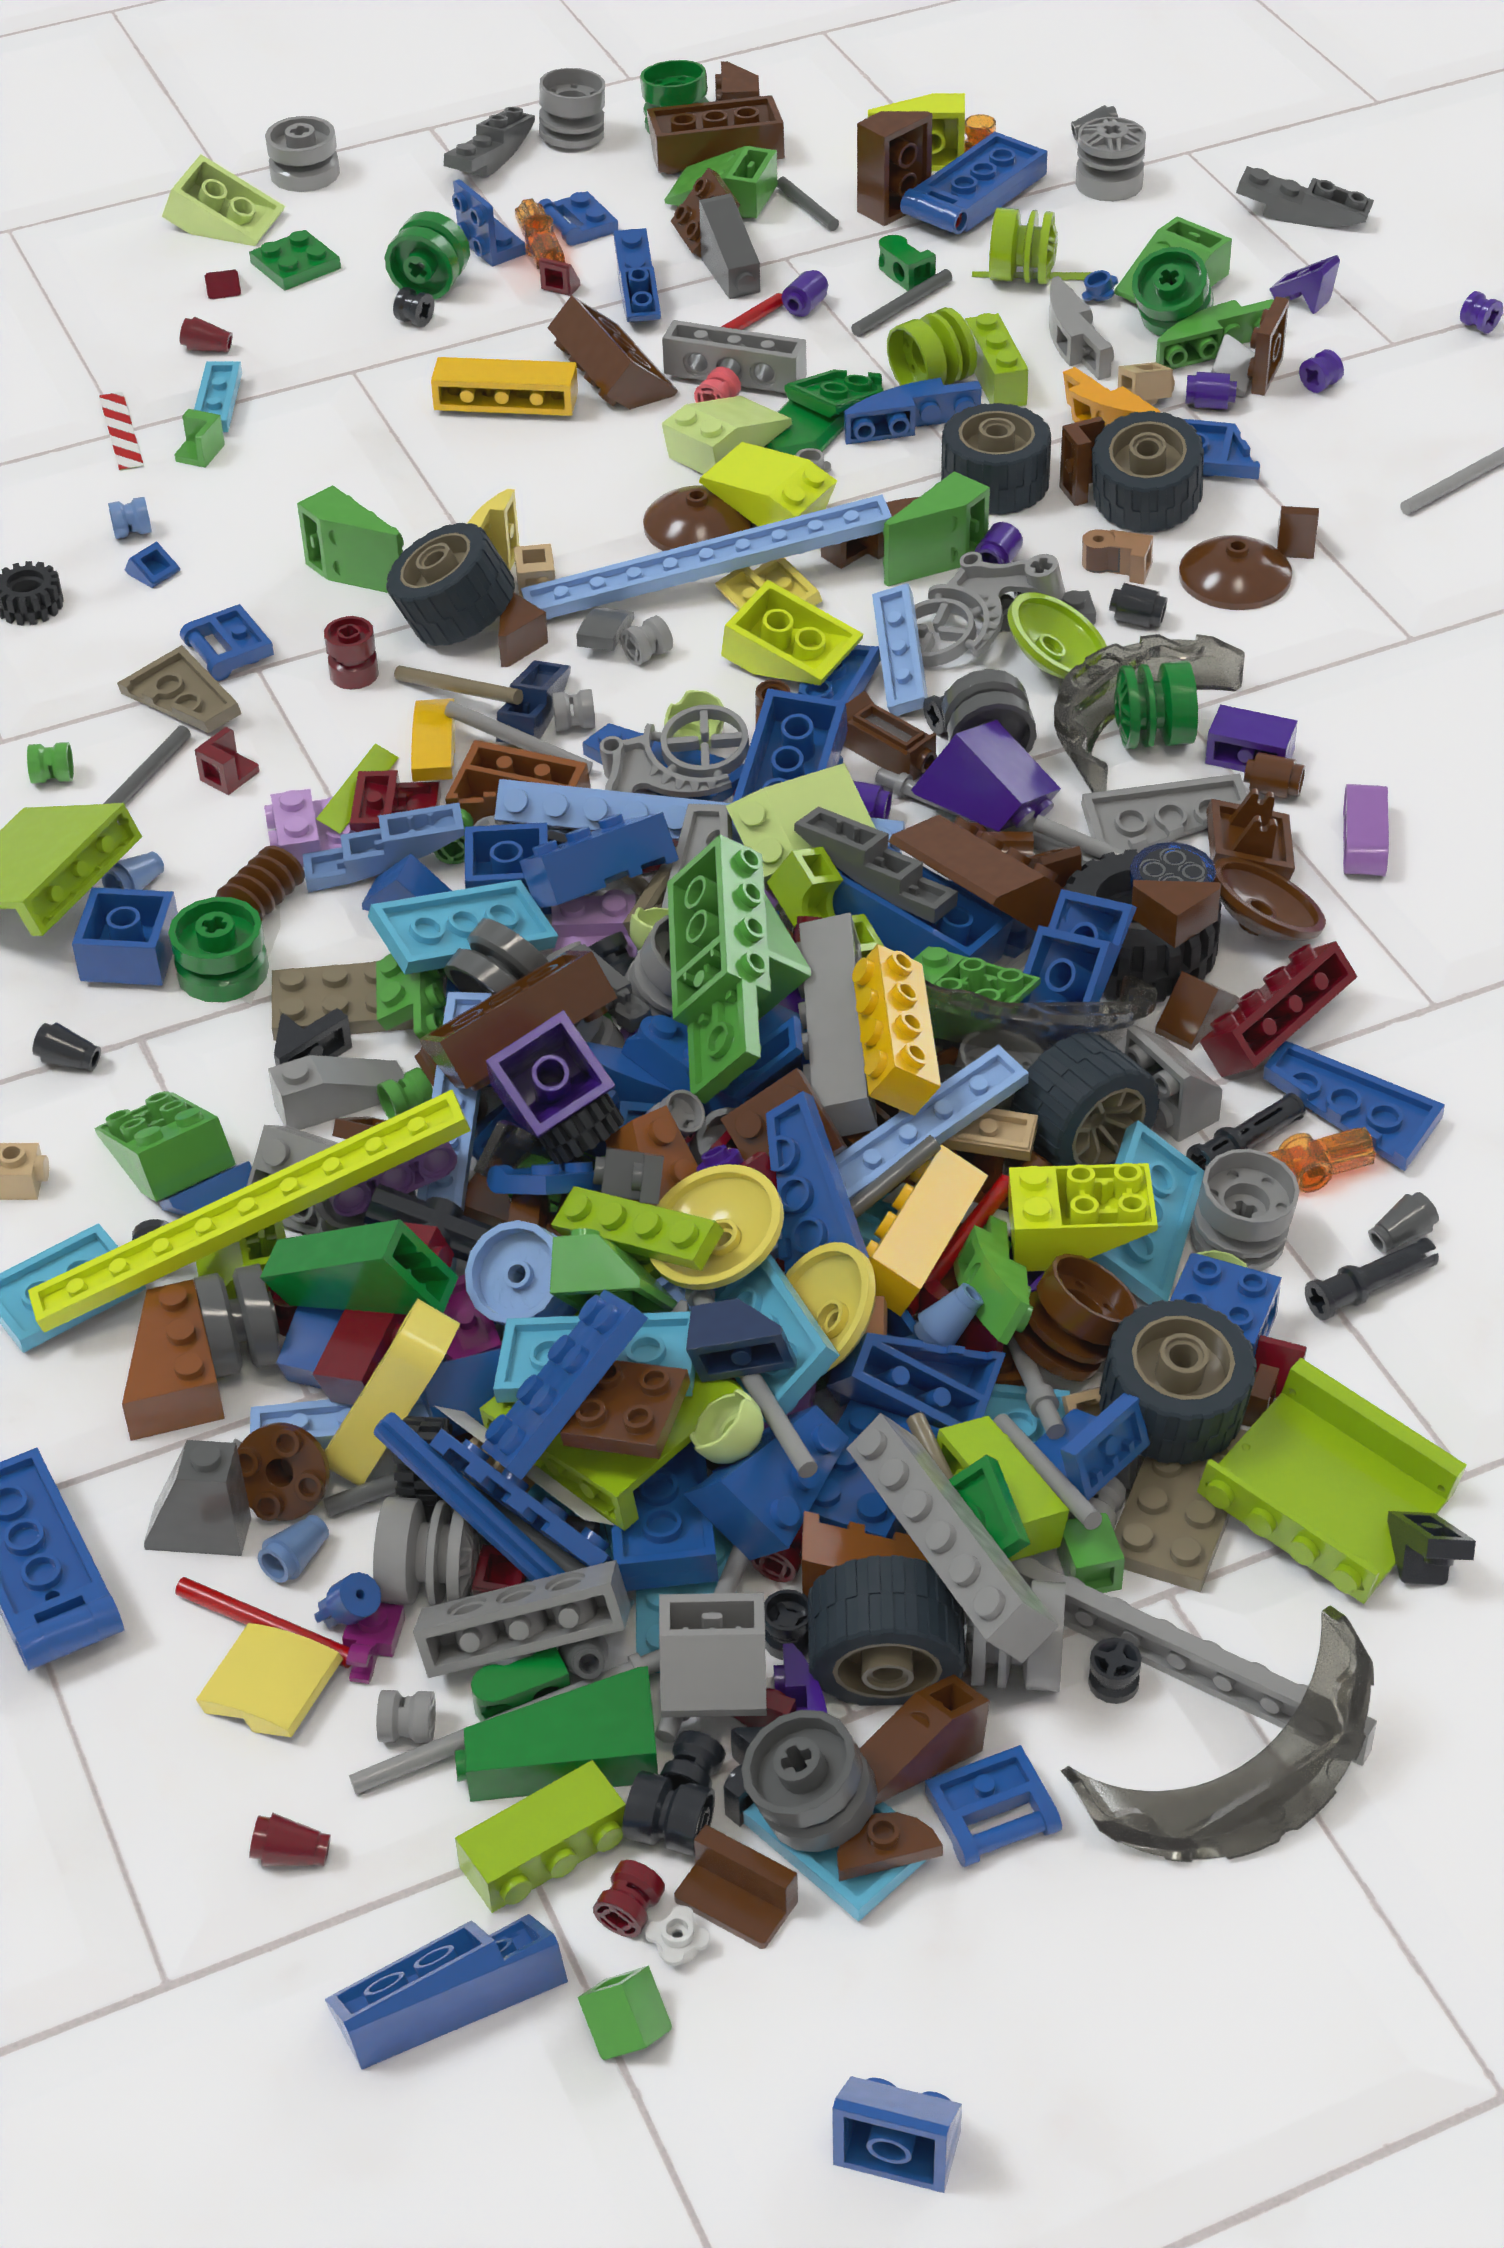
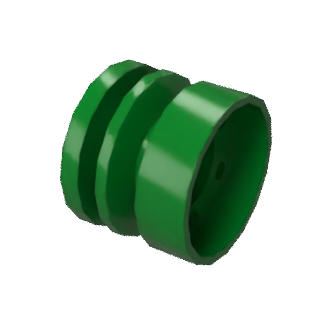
M668 60L650 65L641 72L642 98L646 102L643 107V113L646 116L644 123L645 129L649 134L647 109L709 102L705 97L708 91L707 73L705 67L700 63L689 60Z
M1189 661L1161 663L1157 681L1153 680L1151 670L1147 664L1139 665L1137 674H1135L1134 668L1131 665L1119 667L1114 692V712L1122 745L1125 749L1137 748L1140 738L1145 748L1154 746L1157 729H1160L1166 746L1195 743L1198 729V698L1195 676Z

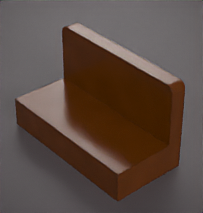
M1095 417L1062 426L1059 487L1074 506L1088 503L1089 484L1093 483L1092 448L1095 445L1094 441L1097 435L1105 427V421L1102 417Z
M705 1824L694 1839L695 1865L674 1892V1901L678 1905L688 1906L693 1910V1913L755 1947L765 1949L798 1903L797 1872Z

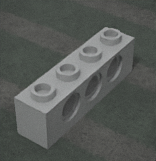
M678 320L671 322L662 338L664 374L677 376L681 379L706 380L707 376L716 367H726L735 372L739 377L741 386L746 389H763L786 394L784 386L787 383L806 378L805 339Z
M617 1560L422 1608L413 1634L427 1677L432 1678L623 1631L626 1629L631 1605Z

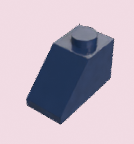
M739 1298L691 1306L686 1351L702 1383L796 1368L797 1359L782 1326Z

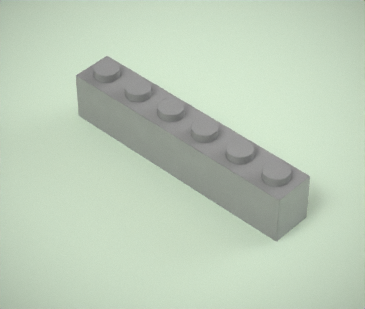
M851 913L800 923L801 942L795 944L811 969V976L798 987L801 998H805V1002L798 1003L802 1026L804 1029H807L806 1033H801L803 1053L805 1059L810 1060V1064L803 1065V1074L841 1137L875 1130L878 1128L875 1099L868 1094L867 1079L864 1072L863 1049L860 1042L858 1012L856 1011L855 988L852 981L854 967L862 958L861 944Z
M880 1413L846 1449L985 1640L1023 1663L1059 1625L917 1437Z

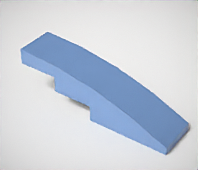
M460 803L378 816L379 829L340 835L341 848L302 854L308 893L351 884L382 874L410 853L417 859H420L464 836Z

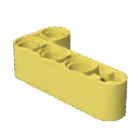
M420 1299L416 1300L386 1354L325 1450L329 1468L332 1472L357 1486L365 1483L387 1448L374 1435L376 1425L390 1412L395 1413L402 1420L408 1416L442 1362L460 1326L459 1322Z

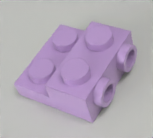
M311 789L289 790L270 794L272 804L264 805L267 828H276V830L268 831L270 846L285 849L300 862L302 867H304L302 854L341 848L340 835L355 833V831L350 829V822L342 833L339 834L316 820L333 797L312 801Z
M613 889L607 891L604 895L581 896L560 905L552 906V927L558 934V939L552 953L578 941L582 945L585 944L589 947L605 937L622 931L628 942L626 950L629 956L636 957L637 948L623 925L624 920L636 904V894H626L621 890Z

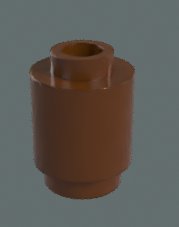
M1258 752L1255 760L1248 759L1243 781L1250 783L1249 790L1253 788L1258 789L1259 794L1266 795L1267 792H1273L1275 797L1288 799L1290 795L1299 797L1304 782L1306 766L1297 764L1296 759Z

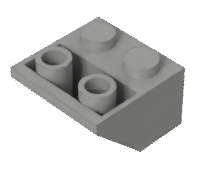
M1136 1025L1128 1027L1124 1053L1155 1078V1083L1159 1087V1110H1157V1118L1154 1124L1159 1129L1165 1130L1177 1142H1180L1219 1121L1223 1089L1166 1038Z
M264 1124L247 1186L323 1151L338 1142L289 1126ZM315 1205L283 1220V1224L286 1227L306 1234L320 1233V1224L317 1219Z
M764 1592L659 1594L661 1718L767 1716Z

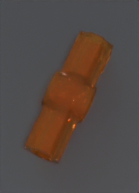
M533 198L522 200L521 204L515 208L514 213L525 240L526 254L533 258L537 269H540L539 259L541 257L565 263V256L554 233L551 216L546 215L542 204L535 202Z
M1365 1127L1354 1128L1315 1140L1308 1133H1297L1284 1140L1278 1150L1268 1152L1288 1166L1296 1176L1300 1191L1304 1193L1321 1189L1327 1185L1333 1175L1374 1164L1376 1155L1372 1137Z

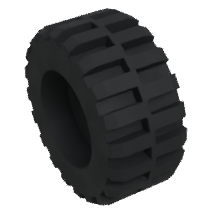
M1137 849L1125 850L1123 854L1115 855L1114 852L1103 854L1099 861L1092 859L1082 866L1081 871L1076 870L1068 878L1063 888L1072 892L1132 904L1133 880H1144L1140 875L1139 866L1142 859L1154 850H1148L1146 854L1137 853ZM1206 876L1205 880L1203 881V882H1206V881H1207V882H1211L1209 879L1207 880V876ZM1219 900L1218 920L1176 948L1148 929L1129 928L1103 992L1104 997L1113 1001H1117L1118 998L1127 999L1130 1004H1141V1000H1151L1152 1003L1164 1002L1166 997L1171 995L1182 971L1204 980L1205 976L1212 971L1218 954L1221 900Z

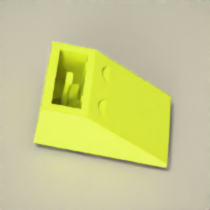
M1149 1163L1078 1164L1074 1166L1009 1168L1008 1213L1013 1261L1026 1266L1027 1271H1046L1056 1256L1066 1253L1090 1259L1158 1230Z

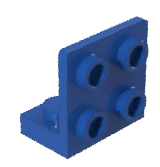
M462 180L453 181L454 194L452 195V203L456 210L457 225L464 231L469 241L470 249L492 267L526 255L525 242L494 218L492 205Z
M1191 1253L1170 1301L1178 1299L1196 1304L1198 1302L1228 1316L1230 1321L1237 1324L1244 1331L1243 1334L1246 1339L1250 1340L1255 1358L1260 1335L1268 1337L1276 1319L1282 1277L1197 1253Z
M1123 1393L1098 1416L1079 1409H1072L1062 1418L1066 1429L1062 1437L1050 1439L1045 1433L1034 1444L1087 1500H1090L1150 1445L1145 1420H1143L1139 1406L1140 1399Z

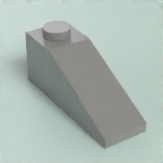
M309 1055L268 1068L274 1106L284 1126L298 1130L380 1105L377 1085L388 1079L398 1082L404 1076L397 1060Z

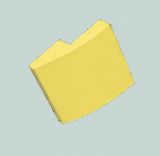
M506 489L482 505L468 523L476 524L485 531L506 566L511 570L515 562L514 547L520 546L515 489Z
M785 558L764 563L755 570H752L750 567L734 570L715 583L716 588L738 610L767 579L814 606L822 602L819 590Z
M248 1623L198 1695L196 1701L206 1714L243 1718L252 1732L292 1737L343 1658L339 1652L304 1636L279 1628Z

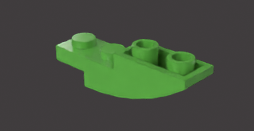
M1270 299L1241 306L1236 300H1231L1188 316L1176 323L1157 339L1156 363L1171 369H1177L1216 359L1224 334L1232 336L1242 344L1250 342L1254 328L1260 327L1263 310L1269 309L1274 300Z
M990 1215L983 1229L974 1225L953 1266L958 1286L962 1283H967L981 1295L984 1303L975 1315L999 1342L1007 1345L1014 1332L1018 1331L1021 1333L1030 1320L1033 1306L1029 1304L1031 1287L1028 1286L1027 1267L1009 1259L1012 1242L1008 1241L1007 1222Z

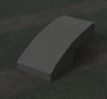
M602 607L592 609L576 633L577 647L614 651L620 640L621 631L631 627L635 618L634 612Z

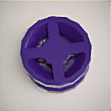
M1474 291L1466 298L1462 305L1460 321L1468 326L1476 325L1480 332L1490 333L1501 319L1503 303L1497 299L1488 300L1484 293Z
M1324 349L1317 353L1314 358L1311 357L1301 363L1299 367L1300 380L1309 391L1319 393L1329 385H1333L1344 376L1343 362L1334 351Z

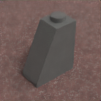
M731 193L699 200L701 259L729 299L761 292L760 262Z
M199 1440L186 1441L154 1505L144 1540L145 1550L242 1556L252 1517L236 1443Z

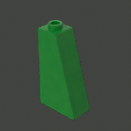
M398 1219L278 1239L260 1279L290 1306L407 1315L417 1299L443 1313L459 1276L411 1229Z
M648 1666L637 1667L465 1727V1749L455 1750L457 1781H467L470 1802L529 1796L591 1760L594 1761L613 1787L632 1786L637 1774L641 1770L658 1774Z

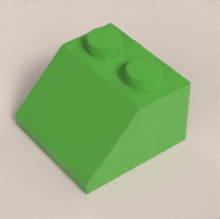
M579 1228L572 1230L571 1236L553 1237L550 1294L578 1311H581L590 1298L595 1295L600 1296L604 1289L633 1305L641 1313L671 1312L678 1302L634 1257L621 1250L614 1242H609L600 1236L599 1231Z

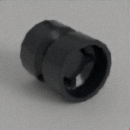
M641 1770L632 1784L626 1802L622 1826L623 1837L654 1846L661 1838H664L667 1849L695 1857L694 1839L705 1824L711 1827L715 1807V1790L694 1783L681 1784L675 1789L670 1777Z

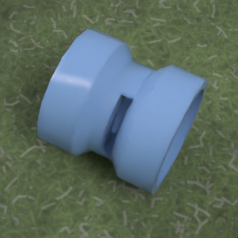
M145 497L133 498L131 503L125 505L120 501L108 503L115 539L126 538L129 532H138L140 535L152 533Z

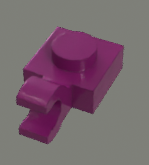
M380 1603L377 1611L356 1624L346 1625L342 1642L343 1645L350 1647L346 1661L347 1665H352L349 1676L350 1682L370 1684L378 1656H394L406 1619L404 1605Z

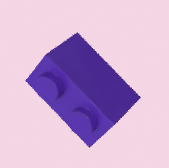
M1220 704L1208 731L1205 764L1245 772L1248 759L1255 760L1258 752L1292 758L1295 750L1298 720Z

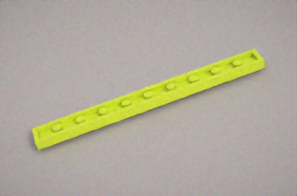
M449 1090L29 1289L28 1293L36 1322L45 1333L471 1131L453 1090Z

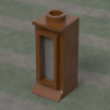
M863 691L846 703L848 731L844 747L881 768L899 775L903 772L913 777V781L923 775L937 758L936 733L933 732L929 735L877 706L866 691Z

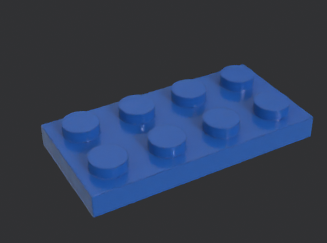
M605 1289L600 1296L595 1295L585 1303L579 1313L580 1321L569 1335L561 1336L552 1345L547 1356L549 1361L538 1375L533 1374L523 1382L517 1392L516 1398L518 1400L506 1415L498 1416L485 1433V1439L487 1440L481 1448L521 1481L648 1319L633 1305Z

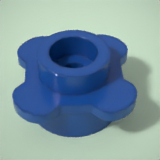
M1105 270L1090 273L1084 279L1086 291L1082 293V299L1084 301L1094 300L1101 302L1112 298L1115 294L1113 289L1118 284V278L1110 275Z

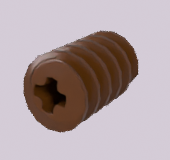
M266 846L255 857L250 859L248 864L242 867L236 875L231 877L227 884L220 887L215 897H232L247 902L258 911L262 922L265 914L271 913L275 905L284 901L285 895L291 894L295 886L304 882L305 872L300 862L291 853L277 846Z

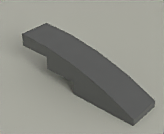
M819 806L794 823V831L813 848L823 846L838 869L893 905L933 924L957 906L958 891L922 877L923 862L888 849V833Z

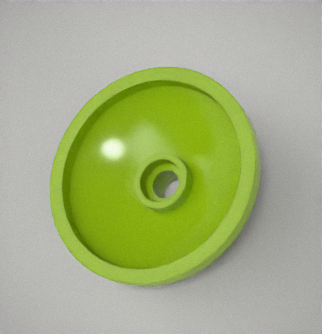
M1027 592L1017 596L1009 606L1008 623L1014 640L1025 656L1044 672L1071 682H1091L1099 679L1108 669L1110 654L1103 637L1086 617L1067 603L1046 594Z

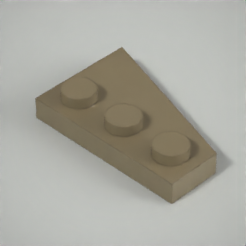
M183 645L117 682L121 694L207 733L214 731L242 714L236 700Z

